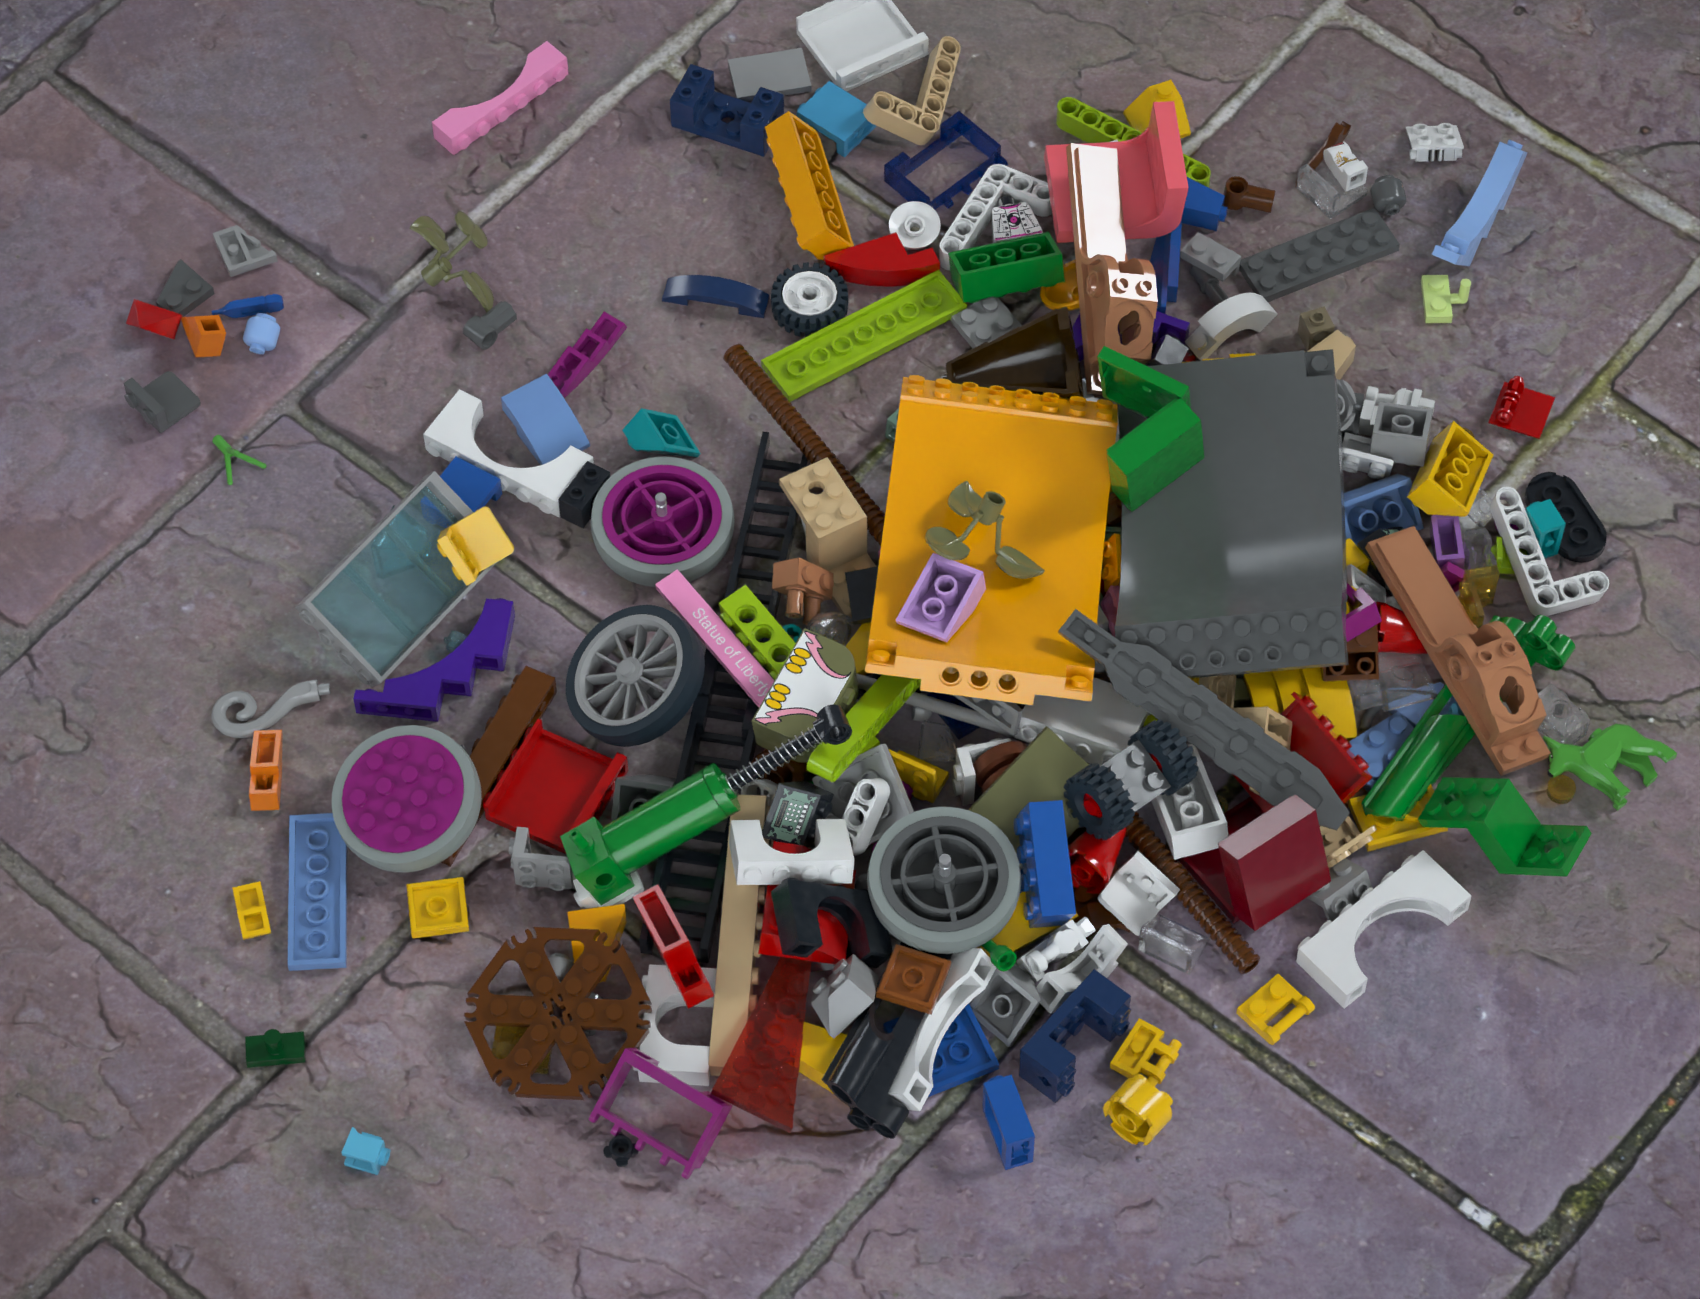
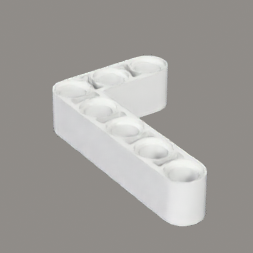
M1002 164L990 166L940 242L939 262L941 267L950 271L949 252L974 247L992 219V209L999 207L998 201L1004 196L1013 197L1015 204L1028 203L1032 212L1037 216L1046 217L1051 215L1052 209L1048 183Z
M1512 487L1500 488L1491 501L1490 511L1500 537H1502V542L1530 612L1534 616H1550L1598 602L1609 587L1608 577L1603 572L1591 571L1554 582L1519 493ZM1500 500H1506L1510 506H1504ZM1509 524L1518 526L1520 531L1513 530ZM1519 548L1527 550L1529 555H1523ZM1528 573L1536 574L1539 580L1532 579ZM1589 584H1595L1599 591L1591 589ZM1564 590L1570 591L1574 598L1566 596ZM1538 598L1546 599L1549 605L1542 604Z
M873 778L859 781L843 814L842 819H845L849 837L853 840V855L862 854L867 849L887 803L890 787L884 779ZM758 779L757 782L752 781L750 786L746 784L744 789H741V795H757V788L759 786L761 795L767 796L768 806H771L778 784L768 779ZM871 786H873L875 789L874 797H872L870 794ZM860 811L864 815L863 823L859 820ZM830 813L825 819H840V818H838V817H836V816H834V815H832V814Z

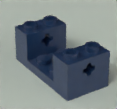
M690 64L670 99L671 126L764 157L769 149L766 141L768 136L765 126L784 114V94L760 87L752 102L749 103L716 92L714 71ZM729 117L734 119V121L725 123L722 119Z
M1094 969L1020 1049L1019 1076L1055 1103L1062 1095L1067 1097L1075 1086L1076 1056L1064 1048L1066 1040L1071 1035L1076 1036L1084 1024L1109 1042L1117 1035L1119 1037L1122 1036L1130 1025L1128 1020L1131 1013V995Z

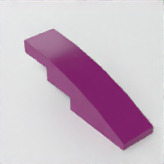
M604 311L591 330L585 329L573 348L568 345L548 373V376L564 398L594 370L627 329L623 322Z

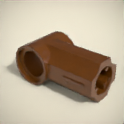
M1239 176L1230 177L1225 184L1223 193L1225 196L1224 206L1230 210H1239L1242 207L1271 213L1276 191L1248 185V182Z

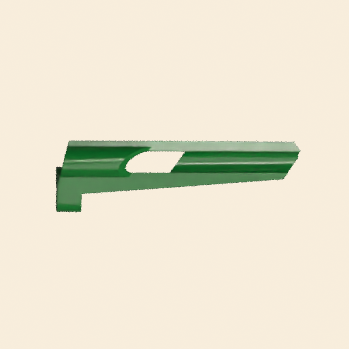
M1496 615L1490 620V622L1501 621L1511 630L1527 656L1530 668L1537 662L1551 670L1559 671L1576 648L1574 642L1569 637L1555 632L1557 630L1556 624L1545 615H1537L1529 623L1513 617L1500 618ZM1446 684L1362 800L1361 804L1366 816L1372 814L1377 817H1389L1396 821H1403L1405 816L1416 806L1417 801H1420L1427 793L1429 785H1434L1476 735L1466 716L1439 715L1452 696Z

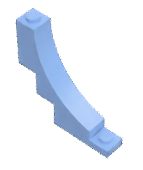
M1508 140L1507 144L1499 142L1495 154L1472 199L1456 223L1446 232L1441 245L1435 246L1432 255L1455 265L1470 266L1481 239L1487 238L1498 210L1504 209L1528 153L1521 150L1522 144L1512 140Z

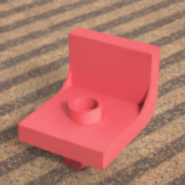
M1174 101L1153 102L1147 129L1133 139L1120 142L1081 143V145L1117 149L1125 240L1164 236L1179 226L1189 187ZM1069 144L1046 145L1044 154L1057 243L1074 242L1066 147Z

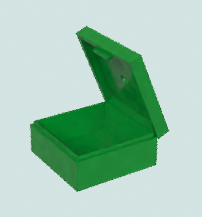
M1103 346L1097 356L1103 397L1148 418L1106 450L1112 491L1132 513L1204 459L1201 419L1191 409L1189 386Z

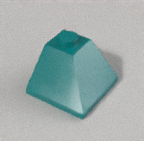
M641 408L622 430L628 439L629 446L636 451L698 457L701 454L677 415Z

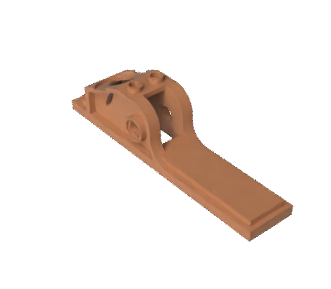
M1070 143L1066 147L1086 388L1087 394L1103 395L1097 359L1103 346L1141 364H1146L1151 360L1152 334L1158 303L1156 277L1153 265L1149 260L1137 258L1128 260L1117 149ZM1118 323L1120 334H1122V344L1120 343V336L1118 334Z
M1415 526L1368 542L1365 549L1500 776L1547 759L1551 752L1537 731L1547 715L1542 700L1538 696L1527 656L1511 630L1501 621H1493L1482 625L1480 628L1473 624ZM1500 697L1503 702H1506L1512 713L1508 712L1507 707L1502 704Z

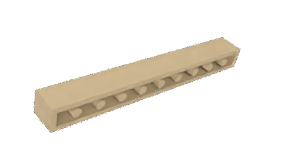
M738 795L740 811L730 816V824L731 820H760L762 830L771 807L768 806L767 796ZM729 836L708 1065L711 1076L746 1077L747 1067H752L753 1058L752 1050H748L749 1040H754L755 1023L750 1021L751 1012H756L757 995H753V986L759 984V967H755L756 957H761V954H758L760 940H757L758 930L762 928L763 913H760V903H765L766 886L736 884L729 847ZM763 838L766 844L770 846L771 840Z

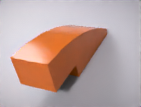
M282 730L254 731L250 760L249 799L251 811L280 809Z

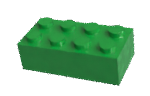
M1049 232L948 253L951 281L963 303H976L984 298H1000L1008 293L1028 292L1032 288L1042 286L1053 287L1057 283L1065 282L1062 253Z

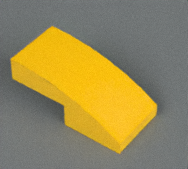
M261 882L232 887L243 940L271 934Z

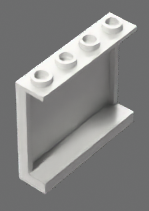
M834 0L796 17L797 35L831 81L846 92L928 55L929 38L924 32L919 34L915 32L892 0Z
M1093 677L1092 701L1035 694L1033 705L1026 704L1022 711L1018 734L1015 735V738L1031 743L1047 726L1087 763L1102 765L1129 746L1127 745L1128 740L1142 728L1150 713L1141 706L1136 707L1117 693L1111 683Z

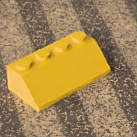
M1455 421L1451 422L1433 438L1425 456L1424 466L1420 467L1407 498L1416 507L1429 515L1467 516L1493 458V454Z

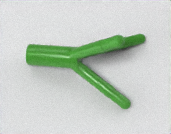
M216 435L213 438L212 442L225 457L228 485L233 484L230 459L232 456L263 469L267 467L265 463L233 449L221 435Z

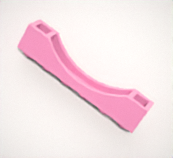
M546 41L528 54L526 64L520 76L503 93L478 105L451 108L432 121L434 139L453 155L466 149L473 141L480 136L486 135L490 129L500 122H504L511 114L524 108L528 102L538 95L545 93L555 83L562 81L568 75L567 57Z

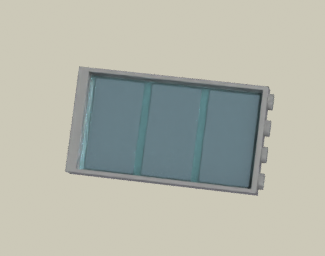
M435 471L424 476L295 607L300 612V618L306 624L312 625L319 632L320 639L325 644L331 645L338 652L339 659L346 665H350L357 672L359 680L365 685H370L371 688L382 683L495 565L493 564L479 572L476 581L466 586L463 580H458L452 571L453 565L449 558H444L439 552L437 539L440 532L470 515L473 511Z

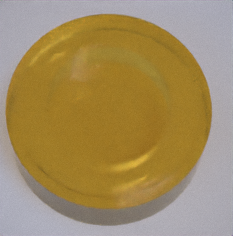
M1566 775L1556 776L1548 782L1547 795L1551 801L1557 804L1569 803L1574 798L1576 784Z

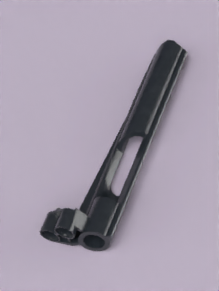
M903 942L900 943V945H902V946H905V947H908V948H911V949L918 950V949L913 948V947H911V946H909V945H907V944H905V943H903ZM918 950L947 960H950L953 954H937ZM883 974L877 983L876 992L883 977ZM875 993L874 1002L857 1017L824 1074L822 1081L828 1085L837 1098L849 1106L850 1112L847 1115V1119L851 1124L862 1130H870L872 1127L880 1135L894 1139L909 1115V1110L902 1103L889 1096L888 1092L925 1013L906 1007L892 1032L888 1034L882 1033L875 1025L874 1014L883 999L876 998Z

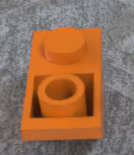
M220 316L182 317L181 322L195 358L221 356L226 331Z

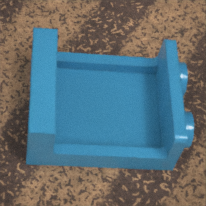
M830 81L822 88H818L806 103H802L796 113L799 119L836 142L837 153L844 158L876 128V125L870 123L864 117L863 109L867 104Z

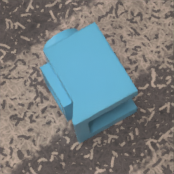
M354 1127L351 1128L341 1152L343 1156H346L345 1166L375 1175L379 1174L381 1166H386L390 1157V1149L385 1148L382 1137L365 1132L360 1134Z

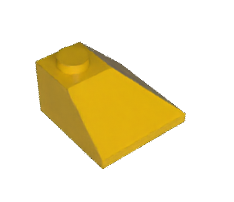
M1172 80L1147 87L1123 112L1130 127L1143 133L1149 125L1153 102L1174 101L1180 139L1191 135L1182 97Z

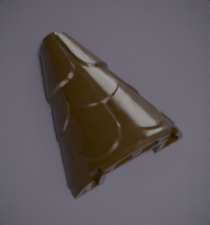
M1068 308L1055 309L1021 327L1007 332L991 342H984L947 362V374L942 375L943 379H948L955 384L973 382L978 384L979 387L989 388L996 385L1004 387L1005 390L1009 391L1026 389L1030 390L1032 394L1043 395L1050 392L1058 394L1059 397L1070 398L1071 396L1084 398L1080 362Z

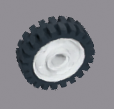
M809 262L803 263V268H800L798 264L793 265L792 271L789 268L785 269L783 275L779 274L777 280L772 285L771 307L775 321H778V325L781 328L785 326L786 332L791 333L794 330V335L798 337L803 332L805 337H807L811 333H815L845 318L848 312L847 285L844 283L843 277H838V272L834 269L830 272V267L824 265L822 269H820V263H814L813 267H809Z

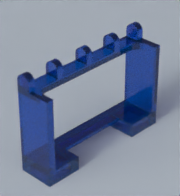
M958 111L940 124V138L910 159L905 152H901L884 165V181L908 202H923L930 205L934 210L941 205L951 208L954 205L951 198L960 191L967 195L973 191L970 184L979 177L982 178L990 166L994 164L1007 166L1008 163L1001 156V145L963 113ZM960 136L965 137L989 157L988 160L932 201H930L929 196L905 177Z

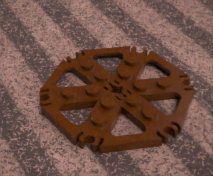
M533 927L537 938H534L531 931L526 929L527 940L519 943L514 935L511 936L514 949L510 948L506 940L469 990L466 1003L468 1006H476V1010L473 1013H464L465 1019L471 1021L464 1022L492 1081L494 1082L496 1078L495 1083L499 1087L506 1080L512 1081L508 1088L509 1094H515L516 1097L584 1100L580 1094V1089L583 1088L585 1095L591 1098L590 1086L598 1084L603 1091L605 1083L602 1078L605 1077L607 1081L609 1080L624 1049H638L649 1034L648 1028H651V1023L649 1020H641L640 1016L643 1013H652L650 1006L652 1003L623 944L620 948L619 941L615 940L611 946H604V942L608 938L607 933H601L599 929ZM551 940L579 941L583 943L584 951L560 983L544 951V947ZM507 961H515L518 963L533 996L495 995L489 992L488 987ZM612 965L620 966L632 989L630 997L625 1000L589 998ZM559 995L562 996L563 1001H560L558 997ZM552 1001L555 1002L560 1010L566 1009L562 1012L564 1025L556 1016L551 1017L554 1014ZM486 1026L528 1027L512 1051L504 1059L494 1057L484 1036ZM583 1030L627 1032V1039L609 1063L603 1064L597 1060ZM555 1043H557L570 1070L571 1079L566 1084L534 1083L531 1080L532 1075Z

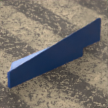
M1182 223L1174 231L1164 236L1156 237L1150 259L1156 277L1157 311L1166 314V302H1177Z

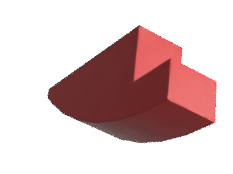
M896 232L824 255V265L830 267V272L834 269L838 272V277L842 276L844 281L867 286H908L940 270V262L933 248L908 255Z
M659 885L633 896L632 898L687 1008L689 1009L713 997V991L695 957L690 942Z

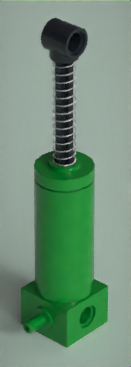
M836 704L823 707L817 714V720L813 722L814 728H807L808 731L805 733L801 731L802 735L798 737L794 735L795 739L791 741L788 739L789 742L786 744L781 743L782 746L779 748L775 746L776 750L772 752L768 750L769 754L765 756L762 754V758H755L756 761L753 763L749 762L750 765L746 767L742 765L743 769L739 771L736 769L737 772L734 774L729 773V777L724 772L722 773L716 764L712 763L604 827L593 817L563 834L560 838L575 878L591 893L600 905L635 886L630 875L631 873L739 812L740 804L737 799L739 788L744 789L746 784L750 786L752 781L757 782V778H763L765 773L770 774L772 769L776 771L778 766L783 767L784 762H790L791 758L796 759L798 754L802 756L803 751L809 752V748H815L817 743L822 744L823 742L825 744L838 745L846 742L852 735V729L843 708Z

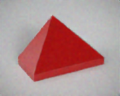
M134 299L126 324L174 340L183 315Z

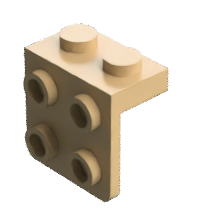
M1349 816L1337 831L1320 826L1329 869L1373 840L1370 834L1377 830L1376 827L1373 825L1363 833H1360Z

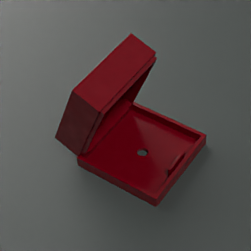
M1297 795L1290 796L1266 813L1250 796L1224 813L1227 821L1228 837L1218 843L1219 848L1178 859L1233 924L1241 920L1254 931L1331 882L1316 809Z

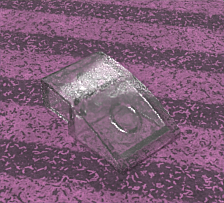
M1378 652L1379 680L1347 681L1356 711L1381 705L1383 711L1386 712L1435 699L1437 696V692L1421 657L1411 654Z

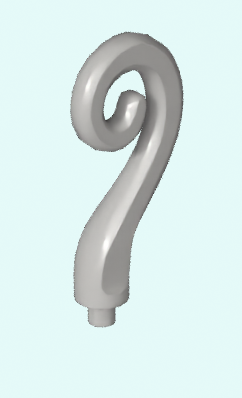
M317 679L298 683L284 692L262 716L246 723L229 721L226 717L227 709L237 703L243 704L245 707L236 713V719L239 722H244L253 718L257 710V703L248 692L232 691L221 696L214 704L211 714L212 722L215 728L223 735L233 738L253 737L255 730L270 729L295 707L321 701L320 695L331 694L329 683L318 684Z

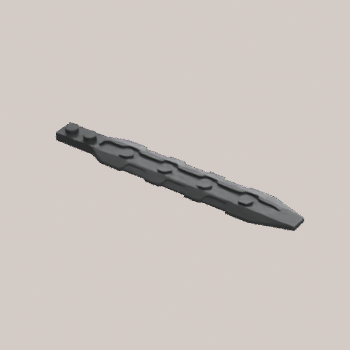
M1077 609L1073 611L1059 629L1058 633L1104 666L1111 684L1117 693L1136 707L1141 706L1158 720H1163V723H1171L1172 729L1176 727L1180 730L1179 735L1181 737L1185 736L1191 744L1211 757L1214 763L1228 774L1233 773L1259 792L1260 797L1275 807L1290 796L1297 795L1316 809L1320 826L1336 831L1350 814L1320 769L1295 751H1289L1264 733L1262 727L1251 719L1244 718L1220 701L1217 698L1218 695L1204 685L1195 683L1173 667L1171 661L1150 646L1119 641Z

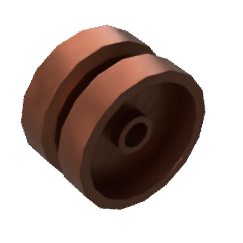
M1009 741L998 744L977 758L973 767L976 774L975 780L979 787L982 788V794L1027 747L1026 743Z

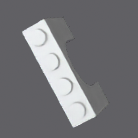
M817 819L814 841L815 849L800 854L783 853L767 845L763 839L760 820H731L729 847L736 884L778 885L787 878H797L800 881L806 882L817 881L822 884L852 883L855 860L845 819Z
M649 964L648 975H643L642 985L652 1003L650 1005L652 1013H643L640 1018L649 1020L651 1028H648L649 1034L640 1045V1051L659 1061L658 1067L688 1085L709 1086L710 1071L708 1062L710 1046L675 1044L662 1037L657 1030L658 1023L664 1014L676 1007L686 1006L666 965ZM701 968L715 995L717 968ZM714 996L695 1005V1007L713 1008ZM633 1067V1070L638 1071L639 1082L660 1083Z

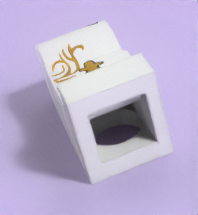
M1341 142L1324 150V160L1345 192L1366 183L1368 167L1363 160L1359 162L1356 156L1352 154L1346 142ZM1356 176L1357 179L1351 182V177Z

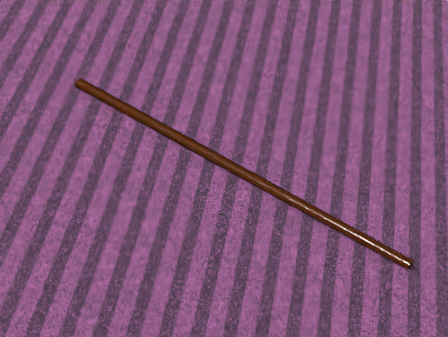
M742 344L731 346L724 354V361L728 363L729 367L733 369L734 373L738 375L749 391H752L754 397H757V400L771 414V417L776 420V423L781 426V429L786 431V435L790 437L802 454H805L807 460H810L811 464L828 457L866 514L867 530H869L871 536H874V539L881 546L885 513L880 511L879 506L875 505L874 500L870 499L869 494L865 493L864 488L860 487L861 485L855 481L856 479L851 476V473L846 470L845 466L841 464L840 460L836 458L825 442L821 441L819 435H816V432L807 424V421L802 418L791 402L787 401L786 396L773 384V381L768 378V375L763 372V369L759 367L748 351L744 350ZM1016 703L1022 710L1024 709V707H1025V705H1026V704ZM1136 811L1132 817L1134 819L1133 822L1126 827L1125 837H1128V841L1134 843V848L1139 850L1145 858L1180 889L1177 893V899L1183 902L1182 905L1188 908V912L1194 915L1193 918L1196 921H1200L1199 925L1201 928H1205L1204 931L1207 934H1211L1210 938L1212 941H1216L1217 947H1222L1221 951L1223 954H1227L1228 960H1233V966L1239 967V973L1244 974L1253 970L1258 965L1260 956L1254 954V949L1249 947L1247 941H1243L1241 934L1237 935V929L1232 928L1230 921H1226V916L1221 915V910L1215 908V903L1210 901L1208 895H1204V890L1199 888L1197 882H1193V877L1188 875L1186 869H1182V864L1177 862V859L1174 860L1173 856H1171V851L1166 849L1164 843H1160V838L1155 836V832L1150 830L1148 824H1144V819L1139 817Z

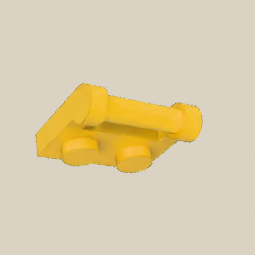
M1276 974L1237 1008L1236 1014L1265 1041L1274 1045L1280 1040L1282 1033L1303 1015H1309L1314 1011L1315 1006L1308 997L1302 996L1281 975ZM1291 1003L1296 1006L1273 1027L1267 1025Z

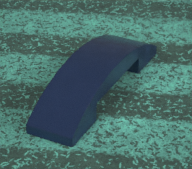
M681 275L668 278L662 302L688 306L689 300L735 307L738 308V314L764 318L770 295L753 286L731 279L707 275Z

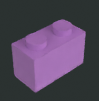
M1431 515L1430 538L1433 558L1439 568L1449 561L1464 570L1465 556L1459 516Z

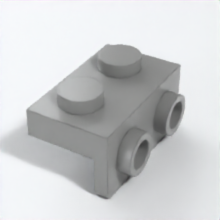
M1199 232L1195 234L1180 252V258L1222 282L1230 274L1235 276L1239 272L1241 256Z
M1346 858L1329 869L1331 882L1307 897L1308 900L1323 907L1327 920L1334 921L1339 917L1344 907L1348 904L1354 905L1360 900L1361 895L1368 888L1372 887L1367 870Z

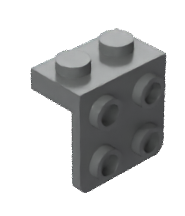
M171 371L165 372L144 388L133 378L124 382L126 391L124 397L127 403L133 409L135 408L144 420L154 426L160 433L201 405L199 397Z

